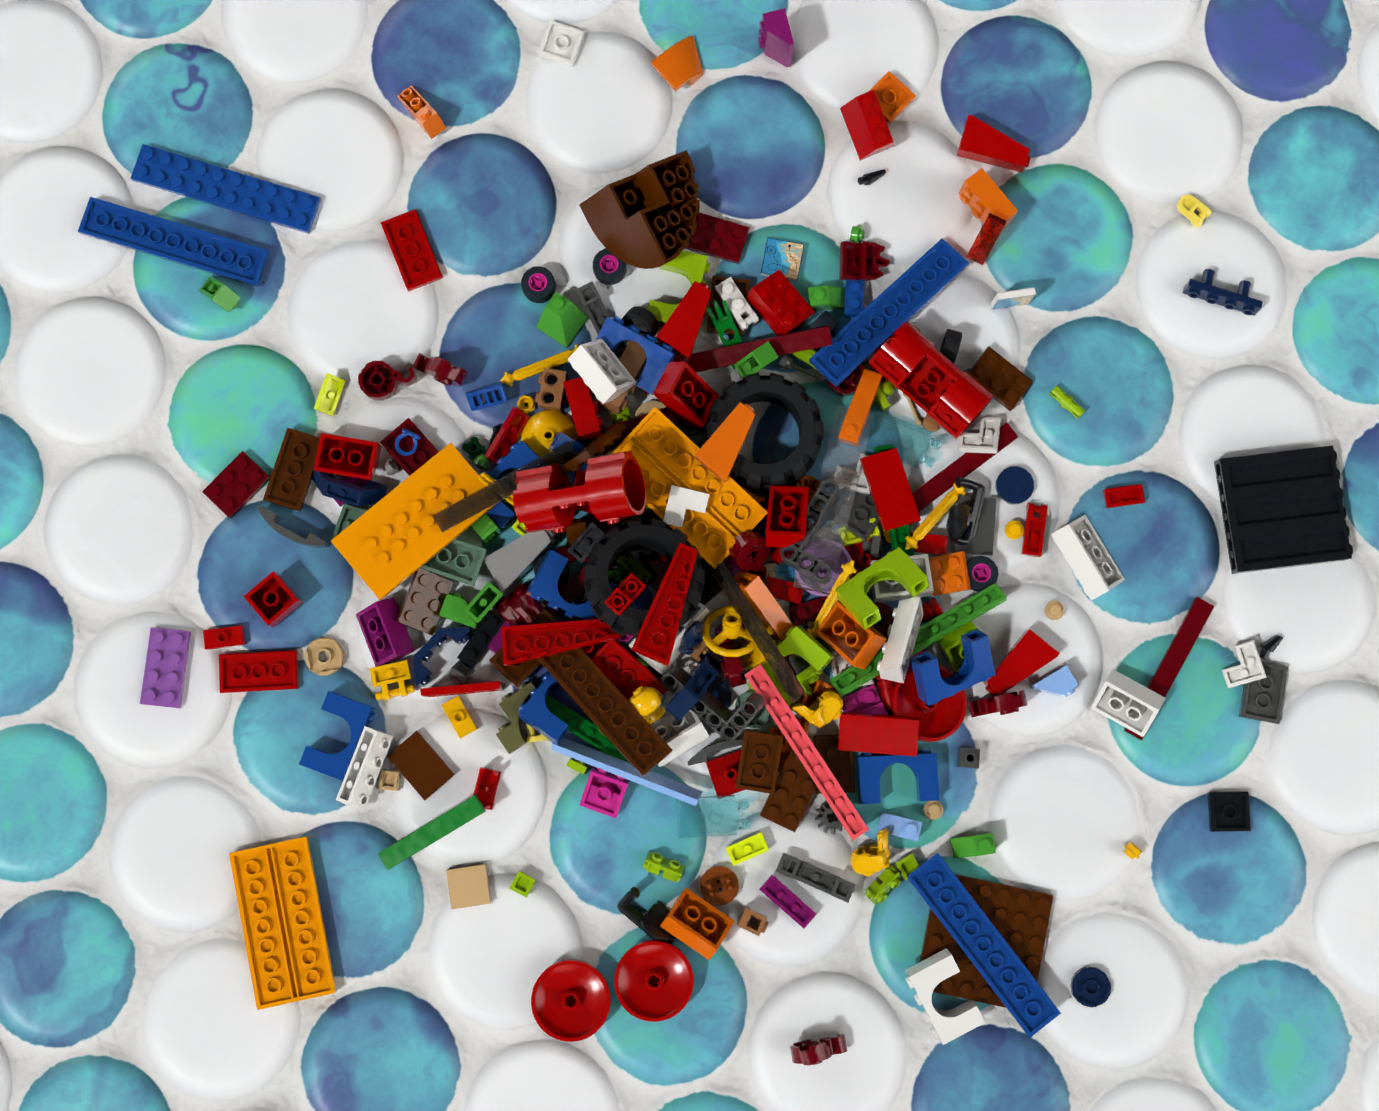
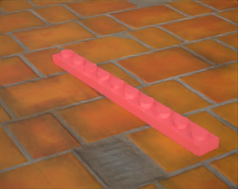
M759 664L744 674L754 691L763 697L765 708L850 838L854 840L868 831V827L763 666Z

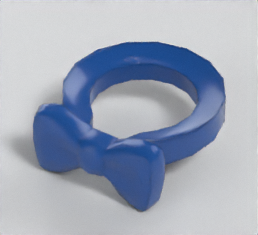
M403 428V433L395 440V449L399 454L409 456L416 452L418 440L421 439V436ZM410 435L413 437V449L409 452H404L400 448V441L402 438Z

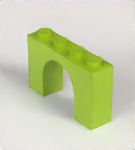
M682 250L680 255L660 266V269L685 276L692 286L695 281L706 284V281L703 279L704 275L709 273L711 263H708V256ZM650 300L648 310L656 317L658 325L664 326L679 304H667Z
M900 547L890 551L886 556L875 561L871 566L857 573L853 578L836 588L839 601L865 630L881 620L878 607L867 596L869 589L875 583L882 580H894L900 583L913 598L929 587L926 574Z
M792 626L785 635L787 637L783 642L779 641L776 644L777 658L762 665L789 708L798 700L778 680L777 668L780 661L787 655L796 654L820 672L835 657L801 626H795V628ZM748 682L747 686L754 690Z

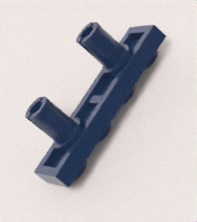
M1211 269L1203 271L1201 282L1190 279L1182 292L1191 298H1199L1210 304H1218L1230 310L1234 309L1245 315L1255 316L1263 304V301L1248 297L1251 282L1240 281L1237 293L1212 286L1215 271Z

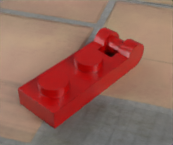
M1032 502L1027 503L1021 555L1042 556L1048 506L1045 504L1039 506L1034 505ZM1033 513H1039V518L1033 517Z

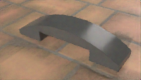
M593 281L576 289V292L594 329L599 334L606 318L610 316ZM624 342L617 347L615 355L625 350L626 345Z
M259 506L258 510L264 520L286 538L309 547L327 548L330 546V543L312 533H309L307 539H304L277 524L281 518L280 516Z
M743 740L723 741L713 744L695 754L688 761V766L707 762L706 753L740 746Z
M783 853L776 869L779 873L801 881L849 903L856 884L786 853Z

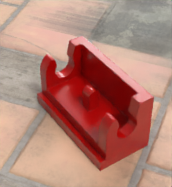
M481 767L473 796H478L485 810H492L501 772Z

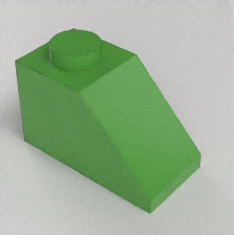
M211 276L199 289L202 294L228 313L236 308L240 299L227 286Z
M832 286L809 287L807 290V302L814 311L845 308L844 289Z
M766 342L742 358L734 366L744 379V376L757 373L776 360L778 356L770 343Z
M487 514L471 525L487 545L502 533Z
M488 582L463 612L478 624L502 597L503 593Z
M455 592L452 595L447 594L439 616L477 629L478 624L463 612L468 606V602L463 599L464 596Z
M989 832L950 838L953 858L996 853L993 834Z

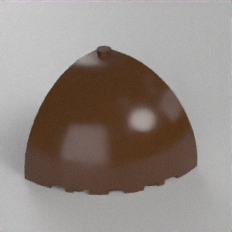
M687 150L649 164L634 175L608 184L579 204L596 237L615 257L637 268L652 269L672 261L688 246V241L696 230V215L699 214L700 200L697 199L699 187L698 184H695L693 176L695 170Z

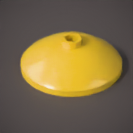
M544 410L530 417L521 433V440L548 465H560L567 460L549 450L556 434L562 432L577 442L578 434L573 421L568 416L559 411ZM547 433L552 434L550 439L545 438Z

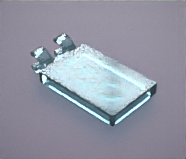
M878 411L864 446L873 450L874 447L893 444V449L897 448L901 462L916 468L919 463L931 468L935 458L925 454L928 447L939 450L942 441L931 438V431Z
M735 795L701 797L696 806L676 799L679 838L737 835V829H750L751 827L750 818L739 820V810L749 809V799L735 801Z

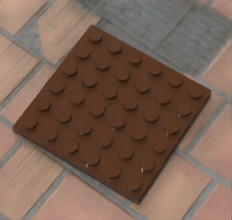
M955 874L1034 979L1038 981L1053 895ZM929 909L919 962L947 948L960 970L959 973L940 982L933 992L1005 1007L934 912Z

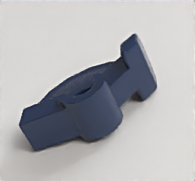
M699 620L694 621L684 632V645L679 648L684 654H692L694 646L703 641V624Z

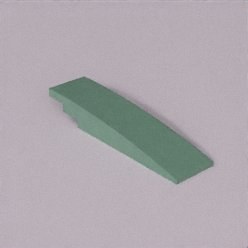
M344 503L331 539L335 538L367 510ZM454 539L421 568L431 573L475 586L487 549Z

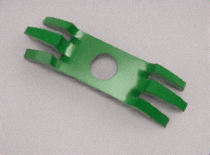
M714 300L713 304L719 319L716 320L710 307L706 309L716 327L723 346L742 344V339L732 319L726 300L722 301L727 316L723 315L717 301ZM726 329L734 331L733 339L727 340L724 338L723 333Z

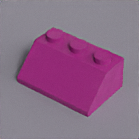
M785 8L763 13L762 21L759 22L758 43L760 49L763 48L764 54L785 67H791L794 41Z
M395 597L377 601L356 614L376 667L405 657L415 651L406 625L396 622L400 610Z

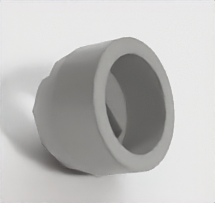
M391 458L383 465V471L386 470L387 475H394L400 469L399 464Z

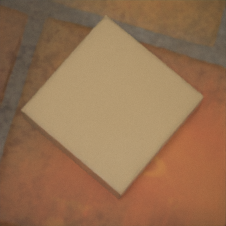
M380 770L378 789L398 791L400 771Z

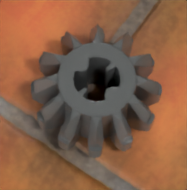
M821 803V807L824 810L816 809V812L821 814V816L815 817V820H822L817 825L818 828L825 825L823 829L825 833L828 832L829 827L831 834H835V827L841 832L842 828L839 825L841 822L836 815H834L836 817L835 821H827L829 820L827 814H832L833 812L829 804L827 808L824 803Z

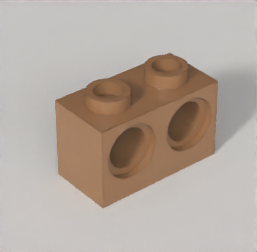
M544 368L543 373H540L538 384H541L540 392H536L535 403H538L539 409L562 412L565 395L563 382L567 381V371ZM556 377L558 380L555 384L551 385L548 383V379ZM548 395L554 396V400L551 403H546L544 399Z

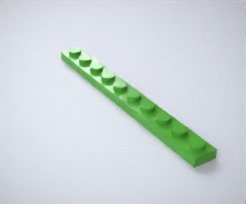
M994 583L919 628L912 656L1007 601V597L999 586ZM882 649L877 652L865 670L852 666L830 679V683L840 697L880 675L879 671H877L879 659H883L884 653H882Z

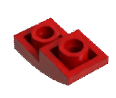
M926 534L922 540L917 541L918 548H913L914 552L946 555L948 536Z
M630 573L604 603L620 616L647 586Z

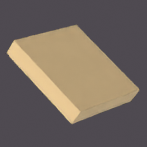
M486 864L446 870L451 910L491 903Z

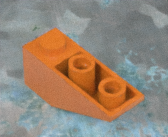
M412 85L397 95L401 103L431 139L446 129L438 113Z

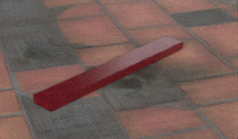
M830 326L693 353L689 361L682 357L680 358L681 361H685L695 372L734 365L766 342H769L774 348L777 356L833 345Z
M1007 422L1000 427L997 453L1018 438V435ZM966 452L912 493L918 512L952 488L958 476L965 478L996 454Z
M1195 597L1147 686L1148 689L1166 697L1212 612L1213 605L1199 597ZM1126 727L1123 730L1139 740L1144 738Z

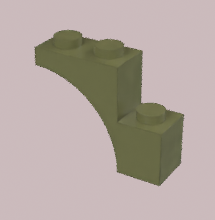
M526 681L517 687L519 691L513 695L510 692L501 698L503 702L499 705L512 724L509 725L507 722L498 728L499 733L496 736L509 754L526 744L521 731L520 712L518 710L536 687L533 682L528 684Z

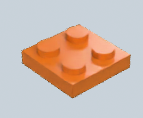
M890 71L871 89H874L885 120L889 124L916 97Z
M961 551L929 558L934 589L932 596L971 590L965 552Z

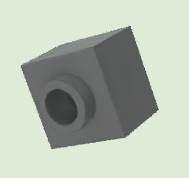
M958 747L957 767L979 769L980 749ZM969 754L973 756L971 762L967 760V755Z

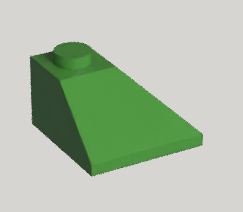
M555 292L545 306L536 328L568 348L587 321L588 316L571 301Z

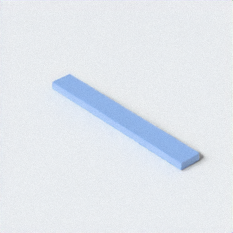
M564 737L558 745L552 743L551 749L553 751L694 806L697 805L703 791L651 771L642 777L630 763Z

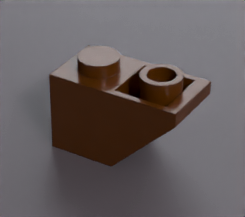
M573 519L571 526L566 527L567 547H570L588 527L582 519Z

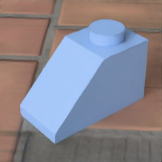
M1067 665L1058 668L1030 685L1031 689L1057 696L1064 694L1065 697L1074 693V688L1079 686Z
M881 812L877 831L879 832L887 828L890 835L918 842L922 822Z

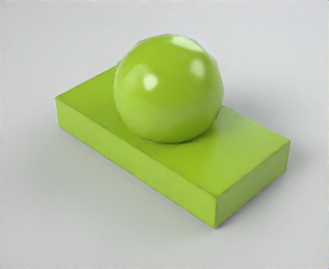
M886 379L881 380L875 402L881 412H885L891 406L886 398L890 397L894 392V386Z

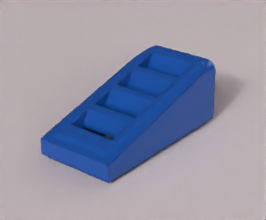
M501 381L465 393L471 411L508 402ZM494 390H498L500 397H496ZM487 392H491L492 400H489ZM480 394L484 395L486 402L482 403ZM476 395L479 404L475 405L472 396Z

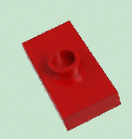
M1142 484L1103 490L1106 509L1145 503Z
M242 625L203 630L205 650L245 645Z

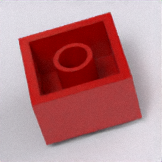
M274 571L243 596L264 622L271 627H275L303 603L281 575Z

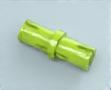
M1058 385L1049 393L1061 404L1060 407L1065 408L1076 419L1085 412V409L1073 400V397L1066 394Z

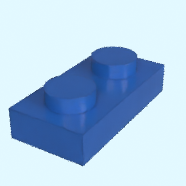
M846 280L844 317H856L864 310L865 280Z

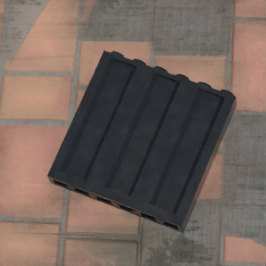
M1333 445L1224 458L1214 462L1232 574L1352 559L1353 548L1349 543L1348 536L1350 535L1348 525H1346L1345 517L1347 512L1342 502L1343 490L1339 484L1340 471L1336 466L1337 453Z

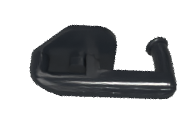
M958 476L955 480L956 487L972 489L970 505H956L952 507L949 512L946 528L952 543L966 545L976 535L986 489L983 484Z
M632 887L617 905L618 910L653 940L673 944L677 938L660 927L669 910L661 904H654L644 916L630 904L634 898L640 896L638 888Z

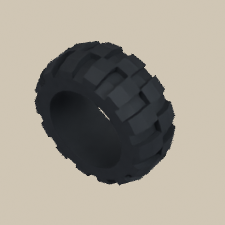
M759 373L744 376V379L738 382L733 381L723 389L718 399H715L709 411L710 415L706 424L707 441L740 402L743 405L755 402H771L783 407L792 415L799 430V444L789 457L773 464H758L738 454L729 476L740 486L757 489V492H770V485L790 486L803 475H806L815 463L824 437L820 409L815 399H811L806 393L807 389L796 381L792 383L784 379L783 375L770 373V375L760 376Z
M638 518L627 520L625 525L620 527L613 526L603 533L601 540L594 544L588 555L584 574L586 598L592 606V612L600 622H605L611 627V631L623 637L627 634L635 636L636 640L649 610L629 606L618 616L604 603L613 593L608 579V572L613 563L625 553L640 549L655 551L671 562L679 543L698 550L696 546L688 542V536L678 528L673 530L665 526L666 522L652 519L651 522H641V519ZM699 552L696 556L679 626L685 625L692 617L702 597L705 585V570L702 569V558Z

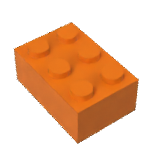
M983 168L965 180L958 193L960 200L972 209L971 212L974 217L979 218L988 233H992L993 236L1009 225L1018 212L1016 207Z
M839 601L835 603L815 631L852 666L863 670L866 669L887 640L873 626L865 630Z
M685 887L660 927L710 960L720 947L734 920Z

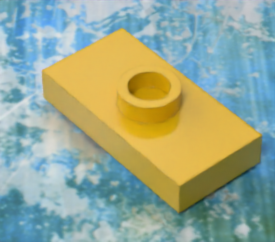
M459 696L441 705L460 739L477 730L475 723Z

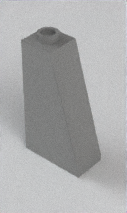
M553 530L528 532L484 558L501 592L511 590L531 569L537 559L545 554L556 542Z

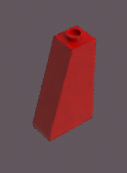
M968 115L957 156L1022 173L1024 167H1028L1031 156H1028L1029 148L976 117Z
M695 281L656 336L659 343L662 345L666 343L674 348L673 351L686 361H689L711 297L709 286L703 282L698 283Z
M1028 629L995 667V676L983 682L986 686L985 689L993 696L995 694L1002 695L1058 657L1060 653L1031 629Z

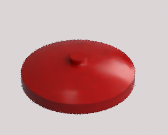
M938 665L941 678L954 675L949 669ZM912 667L907 670L904 683L895 682L891 693L893 716L919 718V741L934 742L951 736L960 727L966 714L967 698L965 690L929 706L919 699Z
M647 940L634 945L622 956L615 971L614 986L618 1000L627 1012L644 1021H664L677 1015L686 1006L693 991L694 978L689 960L680 949L665 941Z
M563 960L549 966L537 979L531 995L532 1013L539 1027L549 1036L566 1042L584 1040L596 1033L604 1024L611 1004L610 990L604 976L594 966L580 960Z

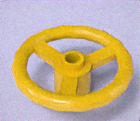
M725 606L716 609L705 619L702 626L703 640L706 646L716 654L725 657H739L749 654L758 647L763 638V625L759 617L751 610L741 606ZM739 614L746 616L753 622L755 633L742 628V618ZM724 615L722 619L723 631L714 639H711L709 632L712 622L719 616ZM741 636L752 641L747 646L739 649L719 647L727 638L736 639Z

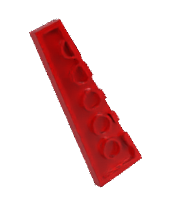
M679 543L634 642L632 651L663 665H669L698 550Z
M599 619L501 627L504 666H509L618 639L620 635L611 631V627L605 622H600Z

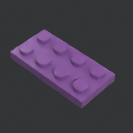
M151 627L140 704L172 708L181 707L191 636L190 631Z

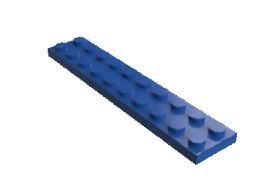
M142 144L131 175L132 181L307 234L310 233L321 201L318 196Z
M93 197L89 198L78 229L80 234L255 287L259 285L270 253L263 248Z
M943 238L940 239L832 338L833 345L822 347L809 359V362L837 387L894 335L893 333L904 322L909 321L967 268L969 262Z
M938 852L906 876L1029 1038L1061 1014Z

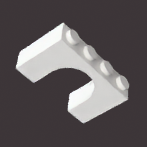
M947 948L905 970L908 976L905 980L910 989L914 988L916 994L913 996L918 1006H923L925 1011L922 1014L927 1023L931 1022L933 1028L930 1030L935 1040L939 1039L944 1045L985 1023L973 1000H969L951 1010H939L932 1005L931 999L935 987L943 980L960 972L952 954Z

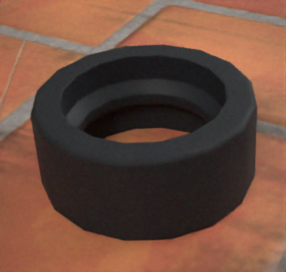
M632 307L622 318L624 324L629 327L634 325L632 319L642 322L647 332L640 331V333L645 336L647 334L655 336L659 329L656 317L652 312L643 307Z
M947 329L939 352L954 364L961 344L962 332Z

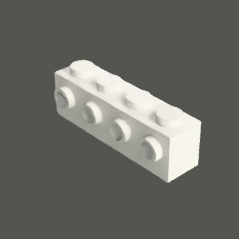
M364 726L338 792L337 801L365 810L393 736Z

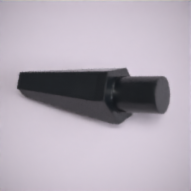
M883 169L864 174L858 178V183L860 185H870L885 175L886 170Z
M1276 635L1261 644L1260 647L1263 649L1259 655L1260 658L1266 660L1269 653H1273L1283 640V637Z

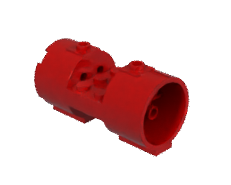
M906 321L876 352L869 362L871 363L870 366L894 387L906 394L928 413L927 415L957 440L995 396L969 373L960 370L936 349V345Z
M632 451L587 459L588 466L585 473V482L571 484L567 475L560 469L559 464L516 472L517 478L515 482L517 490L513 491V504L519 523L523 522L526 526L525 531L529 533L553 530L554 533L564 532L565 527L571 526L575 506L588 504L594 516L600 522L607 521V524L618 523L619 518L642 514L646 505V485L642 469L638 461L632 456Z

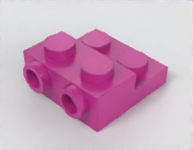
M874 684L841 698L843 700V712L888 715Z
M593 766L580 806L616 818L630 780Z

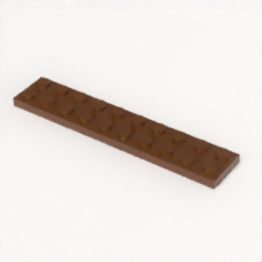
M543 607L541 613L532 616L533 622L531 624L554 623L557 621ZM581 648L537 659L642 777L672 752L669 745Z

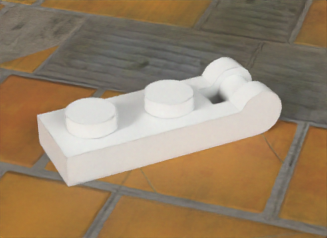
M731 277L715 286L716 292L722 301L726 300L731 315L742 331L747 329L748 325L759 321L756 313L751 309ZM746 313L748 317L743 319L741 316Z

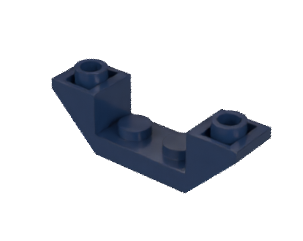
M313 468L312 480L324 496L357 507L375 505L386 496L387 485L369 480L363 488L333 478V474L314 471Z
M469 627L440 628L413 656L414 684L417 687H421V685L426 686L432 678L430 676L433 673L422 662H427L434 655L433 650L437 646L440 648L445 644L447 636L459 645L461 643L465 644L472 635L470 633L472 630Z
M708 653L698 663L697 669L682 689L673 696L664 708L679 721L697 703L720 672V663Z

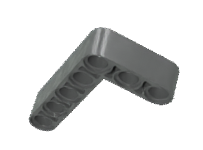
M833 479L824 480L808 504L807 519L811 518L815 522L812 525H806L804 540L780 550L781 559L786 565L820 584L829 583L832 578L831 568L827 563L804 551L839 494L838 484ZM830 486L835 489L832 493L825 492V489ZM819 502L825 504L822 509H817L814 506ZM787 551L795 553L791 558L785 557L784 554ZM804 560H808L811 562V565L809 567H802L801 563ZM820 570H826L828 572V575L825 577L818 576V572Z
M675 665L662 676L661 682L668 691L675 695L682 689L691 675L680 666ZM706 690L690 710L727 741H733L763 708L764 699L761 695L752 693L733 713Z

